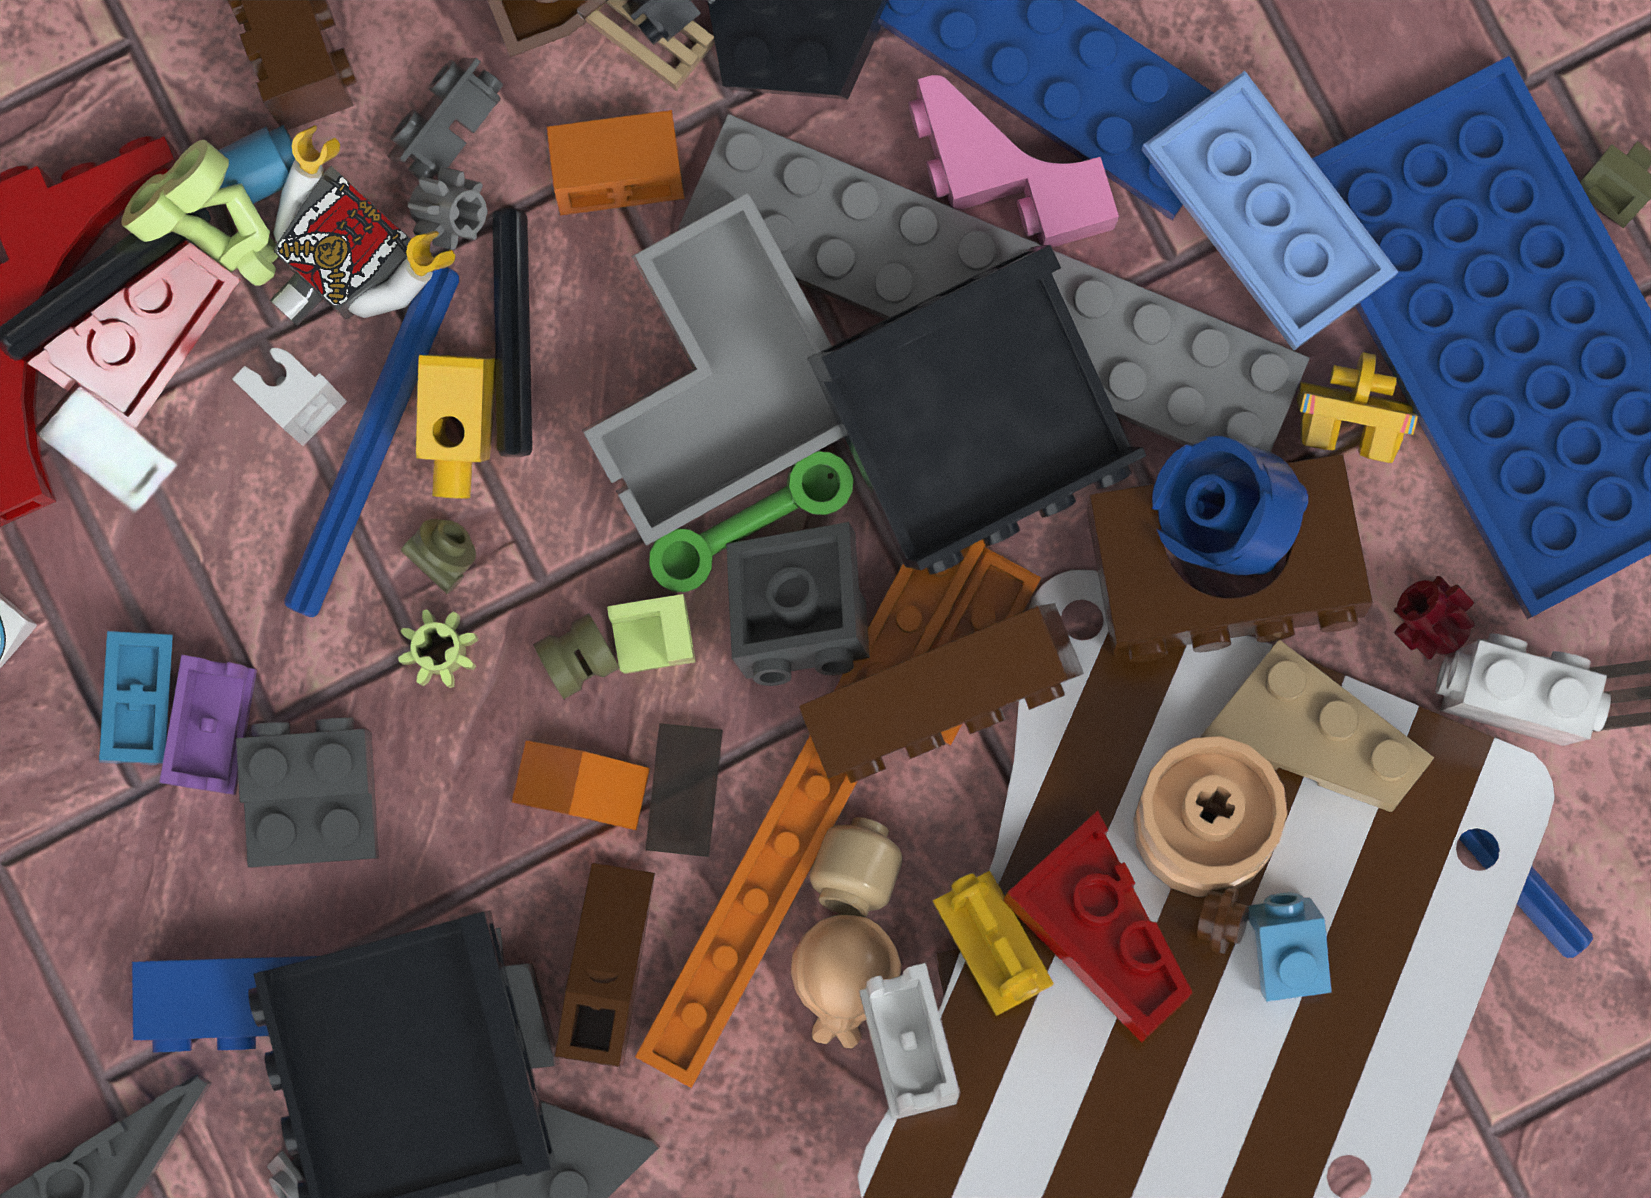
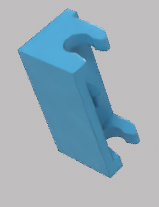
M107 631L99 763L163 764L167 739L173 635Z

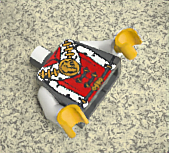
M313 125L303 130L294 137L292 142V154L295 157V161L291 166L281 192L273 232L277 242L274 249L275 254L295 274L270 301L296 326L322 300L329 304L345 320L354 315L368 318L405 308L431 279L432 271L443 269L453 264L455 260L454 252L452 250L445 251L434 258L430 252V244L439 235L438 231L416 235L411 239L332 166L324 172L322 164L337 156L340 152V143L334 137L323 145L320 153L312 144V137L317 130V126Z

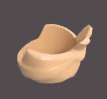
M837 914L822 919L803 934L792 954L791 976L795 991L804 1006L818 1016L812 1028V1039L817 1043L828 1044L836 1036L844 1048L856 1046L862 1036L858 1026L866 1020L859 991L866 989L867 981L873 977L882 976L883 980L899 977L901 974L902 965L895 945L883 928L869 918L854 914Z

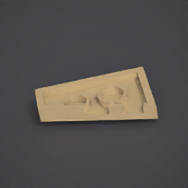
M1280 639L1201 735V737L1222 736L1247 744L1268 760L1274 770H1277L1279 767L1317 781L1320 787L1389 812H1393L1434 759L1427 751Z

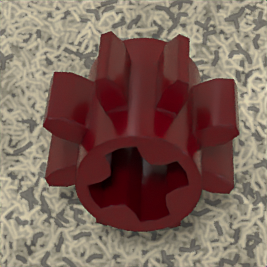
M1436 576L1433 582L1429 580L1418 581L1410 585L1401 594L1397 607L1394 608L1393 612L1404 622L1397 627L1394 633L1411 651L1418 649L1427 659H1432L1436 653L1440 655L1453 653L1466 643L1470 636L1471 628L1475 627L1476 623L1465 613L1473 606L1474 601L1458 584L1450 586L1441 576Z

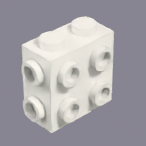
M1490 633L1488 640L1477 639L1476 642L1458 649L1454 658L1445 657L1439 671L1435 689L1436 694L1444 696L1440 709L1441 712L1561 746L1591 739L1592 731L1600 732L1606 722L1611 703V695L1603 692L1607 676L1589 671L1591 661L1586 658L1559 651H1553L1551 657L1535 656L1526 653L1527 642L1495 633Z

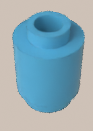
M281 125L271 131L265 126L219 149L218 151L229 159V166L220 188L241 183L253 204L282 190L291 166L295 161L291 147L293 140L285 126Z

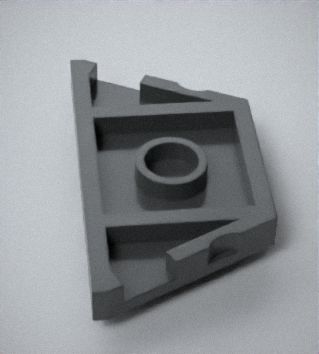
M540 1100L557 1162L552 1170L530 1176H525L524 1174L439 1198H608L660 1146L653 1139L629 1133L583 1114L579 1115L559 1108L555 1104Z

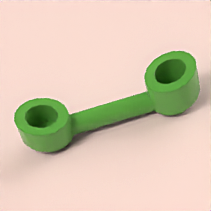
M817 451L792 465L787 476V486L703 533L697 534L689 529L677 528L654 541L649 551V566L653 577L661 586L673 592H687L696 589L706 581L712 569V556L726 549V544L739 542L798 508L811 514L821 515L839 510L847 503L853 491L854 479L850 467L841 457L831 452ZM829 473L833 474L832 479L828 478Z

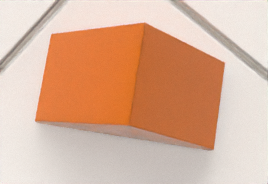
M526 740L511 803L637 831L651 768L586 751Z

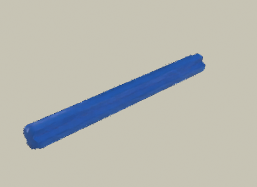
M449 267L432 271L431 279L415 296L408 307L284 599L285 606L290 610L307 617H315L320 611L418 380L419 355L429 354L458 286L459 275Z

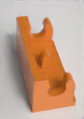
M672 110L546 127L553 187L561 216L685 199Z

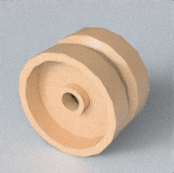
M1222 736L1192 738L1168 750L1151 769L1133 818L1136 847L1149 871L1171 889L1196 897H1205L1210 890L1224 893L1227 887L1239 889L1254 879L1268 862L1272 852L1280 842L1287 818L1285 790L1271 763L1249 745ZM1209 812L1216 817L1213 824L1200 817L1201 813Z

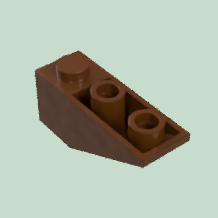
M591 863L565 990L555 1057L615 1067L624 1065L655 873Z

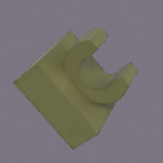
M1637 141L1626 155L1611 144L1580 181L1592 205L1622 228L1651 199V173L1647 171L1651 166V150Z

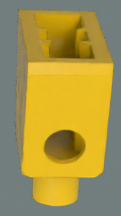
M419 355L416 458L434 460L433 497L471 498L472 462H483L490 459L496 384L495 358ZM451 417L457 418L464 426V439L459 444L451 442L445 433L446 423Z

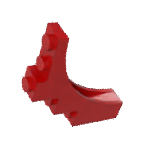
M145 136L130 141L119 149L120 156L98 166L95 162H87L72 167L61 175L62 182L56 185L38 166L29 169L28 166L21 165L0 173V240L9 258L4 263L0 260V326L72 276L77 265L103 232L124 214L129 201L137 190L151 177L157 174L164 175L173 167L179 155L165 136L156 140L153 136ZM1 348L0 527L57 502L41 455L36 412L39 371L22 359L14 361Z

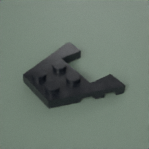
M716 0L712 5L708 3L722 86L733 91L848 100L882 26L878 21L888 0Z

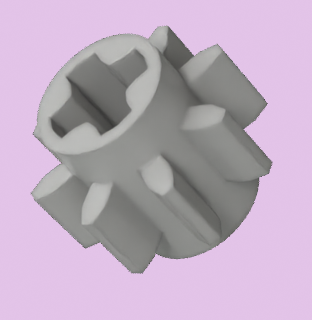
M446 167L440 168L438 180L421 176L419 178L420 184L414 189L408 203L410 214L417 223L413 230L414 234L420 235L431 231H438L439 235L432 240V245L450 250L456 249L458 236L475 240L477 238L476 233L482 228L488 213L485 200L480 194L483 187L482 183L465 179L463 171Z

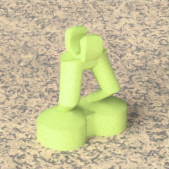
M197 141L178 158L168 172L164 175L157 174L151 177L137 190L124 211L121 222L122 226L144 242L161 238L170 232L182 235L230 272L238 268L240 273L252 284L257 286L265 284L274 277L276 268L272 263L278 258L274 252L276 243L269 237L270 230L261 219L241 183L220 188L229 166V159L208 141ZM226 204L238 232L230 237L202 218L186 213H192L205 207Z

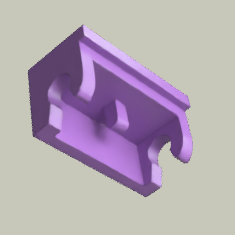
M181 655L159 783L236 795L238 785L236 738L246 737L257 673L256 669L230 662L220 663L199 657Z

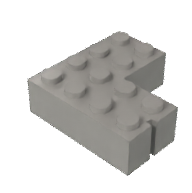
M749 193L740 196L631 256L693 369L587 426L582 431L610 482L613 483L623 477L626 485L616 490V493L646 546L844 437L807 359L832 345Z

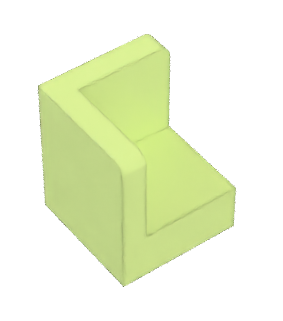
M683 594L607 607L609 620L613 627L618 665L622 673L627 674L696 662L687 604Z

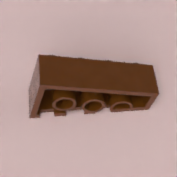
M227 0L238 24H243L245 33L239 35L249 61H251L260 81L256 84L262 101L279 126L284 125L288 131L354 106L347 87L358 82L345 48L333 51L326 29L336 26L327 0Z
M1052 603L1036 606L798 707L827 777L831 778L846 772L850 783H854L885 770L886 766L882 757L905 748L909 759H912L946 745L941 733L965 723L970 735L1004 721L1005 717L1001 708L1025 699L1029 710L1063 697L1065 692L1061 683L1081 676L1084 672L1056 604Z

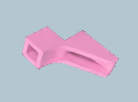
M931 75L917 80V100L908 102L909 110L918 138L926 136L930 138L936 159L926 161L937 198L947 195L950 207L962 210L1024 192L1025 198L1017 200L1021 222L1026 235L1037 234L1042 246L1051 245L1056 247L1114 230L1119 215L1101 157L1068 164L1049 163L1035 159L1025 154L946 78L939 75Z

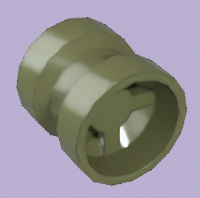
M589 613L572 622L570 631L562 636L549 635L533 644L540 660L564 700L581 691L583 682L594 675L604 678L620 669L609 646ZM578 649L581 651L584 659L579 660L578 656L575 653V651Z

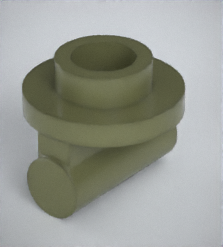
M426 520L417 530L416 534L401 549V552L446 594H449L458 586L464 578L463 574L469 569L476 558L475 547L470 535L461 525L451 520Z

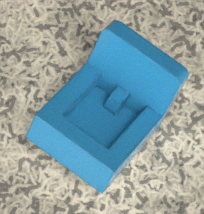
M1277 893L1266 897L1262 904L1250 905L1248 921L1255 930L1260 988L1266 1002L1331 993L1325 918L1313 900L1297 893Z

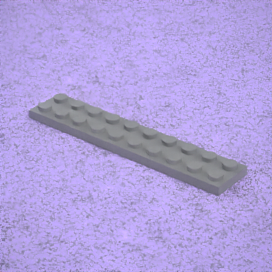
M730 114L726 117L678 227L680 230L740 196L749 193L798 283L883 319L904 311L1031 247L1042 246ZM1054 251L1061 269L1053 272L1052 275L1118 418L1184 446L1186 444L1193 446L1196 443L1207 440L1205 437L1223 436L1271 452L1308 364L1309 357Z

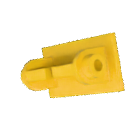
M990 870L978 877L971 873L958 879L951 885L952 891L932 901L996 1016L1054 985L1016 915L1003 902L1005 896Z

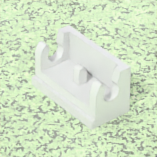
M272 348L270 350L272 357L277 363L284 365L286 369V377H279L276 382L277 386L266 385L261 375L245 366L232 379L288 434L304 446L347 401L320 373L314 377L289 352L280 348Z
M926 963L908 967L903 971V975L896 978L883 980L882 976H876L868 980L866 989L860 990L859 993L892 1120L957 1104L960 1092Z

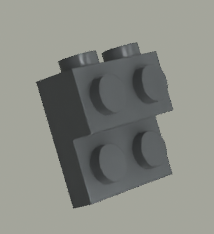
M849 522L726 544L731 655L746 679L753 678L760 685L777 686L791 680V671L814 667L818 673L823 675H842L853 669V661L870 658L866 600L859 590L856 533Z
M329 718L315 720L316 732L291 734L289 722L253 724L251 725L252 737L236 738L240 803H244L247 864L249 868L379 859L371 731L354 729V718Z

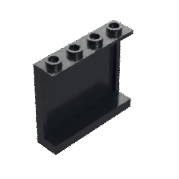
M1051 245L1031 247L807 358L902 562L907 568L916 570L926 568L929 575L949 569L964 559L961 552L962 549L982 539L985 546H990L1010 538L1020 531L1017 521L1039 511L1041 517H1048L1063 511L1076 503L1073 495L1074 492L1092 483L1095 484L1097 489L1118 483L1132 474L1129 467L1130 464L1147 456L1143 447L1130 446L1052 275L1053 272L1061 269V266Z
M491 910L282 967L253 973L256 987L248 989L251 1012L258 1027L267 1026L273 1050L266 1052L264 1055L267 1075L274 1091L283 1089L289 1115L281 1117L283 1138L289 1154H299L305 1179L297 1183L299 1198H439L524 1174L525 1176L549 1171L557 1164Z

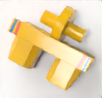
M1365 352L1361 353L1356 369L1333 365L1330 383L1351 387V392L1300 381L1296 399L1299 410L1302 412L1300 439L1303 445L1323 450H1335L1341 421L1364 425L1358 449L1359 455L1387 463H1393L1403 441L1404 433L1414 435L1418 416L1413 413V408L1408 403L1369 396L1370 392L1393 396L1396 377L1374 373L1376 355Z

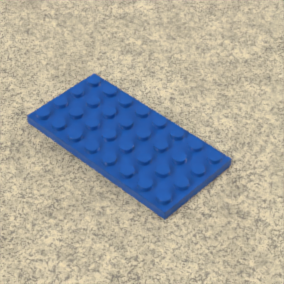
M1510 56L1312 158L1398 271L1394 278L1355 307L1391 373L1396 377V382L1408 404L1413 408V413L1417 414L1419 424L1526 619L1549 609L1651 554V309Z

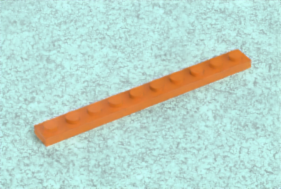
M983 539L961 550L964 559L960 563L936 574L929 575L926 568L916 570L907 568L902 564L868 627L870 658L853 661V669L842 675L834 691L930 650L985 548ZM810 735L635 1058L690 1088L695 1084L813 866L826 832L835 825L858 782L850 783L846 772L828 778Z

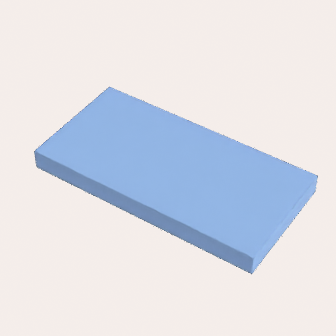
M1245 71L1143 144L1141 149L1293 351L1398 274L1394 265Z

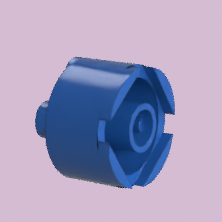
M1223 436L1205 437L1207 440L1196 443L1193 446L1186 444L1176 450L1160 470L1152 494V508L1158 510L1161 530L1157 529L1165 547L1183 561L1229 574L1262 575L1270 572L1293 545L1301 527L1303 513L1308 505L1307 490L1298 481L1291 467L1276 454Z

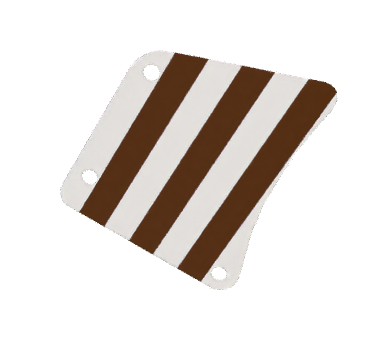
M1069 570L1054 576L1042 584L1032 598L1029 609L1055 603L1061 616L1062 611L1068 604L1083 599L1091 601L1099 607L1104 622L1101 631L1092 639L1077 640L1069 636L1084 674L1061 683L1065 696L1029 710L1025 699L1019 701L1014 763L996 852L989 870L1005 896L1011 888L1096 811H1099L1108 829L1106 836L1120 863H1126L1136 882L1133 888L1150 921L1157 923L1193 993L1186 1002L1141 1043L1016 915L1054 985L996 1016L960 952L939 1010L940 1020L960 1092L957 1104L892 1120L890 1110L888 1109L864 1152L857 1176L861 1198H1340L1328 1186L1327 1171L1333 1160L1344 1155L1357 1156L1370 1169L1372 1177L1370 1188L1360 1198H1399L1413 1172L1548 825L1555 797L1553 781L1546 766L1534 753L1306 659L1427 751L1434 759L1393 812L1320 787L1317 781L1278 767L1275 770L1285 790L1286 822L1280 842L1272 852L1268 862L1249 884L1238 889L1240 891V904L1248 906L1262 904L1266 897L1277 893H1297L1303 897L1311 898L1325 918L1331 993L1266 1002L1261 994L1256 936L1250 922L1247 921L1245 933L1240 944L1230 942L1223 954L1212 951L1210 943L1199 941L1197 938L1198 923L1206 896L1196 897L1171 889L1149 871L1136 847L1133 818L1151 769L1168 750L1192 738L1201 737L1274 645L1267 642H1257L1255 637L1248 635L1231 638L1230 646L1210 652H1194L1192 645L1167 648V656L1153 661L1131 662L1129 654L1113 657L1098 572L1094 570ZM1202 812L1200 815L1202 819L1212 824L1216 819L1209 812ZM1479 828L1486 830L1498 842L1500 849L1499 857L1496 863L1487 870L1477 871L1469 869L1462 864L1457 856V840L1462 833L1469 829Z

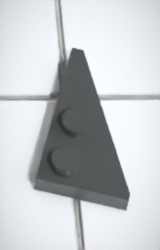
M199 1074L193 1076L184 1083L160 1095L153 1102L135 1113L116 1122L75 1147L63 1157L39 1169L27 1179L0 1194V1198H139L212 1082Z

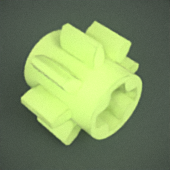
M423 610L422 619L425 625L421 626L416 632L410 628H402L400 631L407 639L411 640V651L403 653L398 658L399 662L403 665L418 663L421 666L416 682L422 686H425L430 681L433 674L441 675V679L447 687L452 688L455 684L452 673L460 666L475 670L476 665L465 655L466 646L477 642L478 636L475 633L459 635L455 632L460 623V615L454 611L448 615L443 624L436 622L435 617L429 610ZM436 633L446 641H453L454 647L445 651L446 662L441 665L430 656H424L423 652L432 647L431 636Z

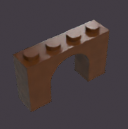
M1343 454L1287 463L1295 473L1298 481L1305 486L1308 493V505L1303 513L1299 533L1293 545L1286 553L1285 567L1281 574L1261 591L1240 598H1220L1207 595L1191 587L1178 575L1169 561L1165 545L1162 543L1157 529L1161 530L1158 510L1152 508L1153 484L1090 494L1087 516L1113 657L1129 654L1131 662H1147L1167 656V648L1192 645L1194 652H1210L1230 646L1231 638L1256 634L1257 642H1274L1294 636V628L1319 624L1321 632H1337L1357 626L1359 624L1358 618L1365 617L1373 601Z

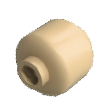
M856 817L852 819L851 825H835L826 832L810 872L811 884L820 894L818 900L824 907L838 914H854L866 917L869 911L879 910L887 905L898 877L903 857L900 848L887 838L889 830L884 825L867 818Z

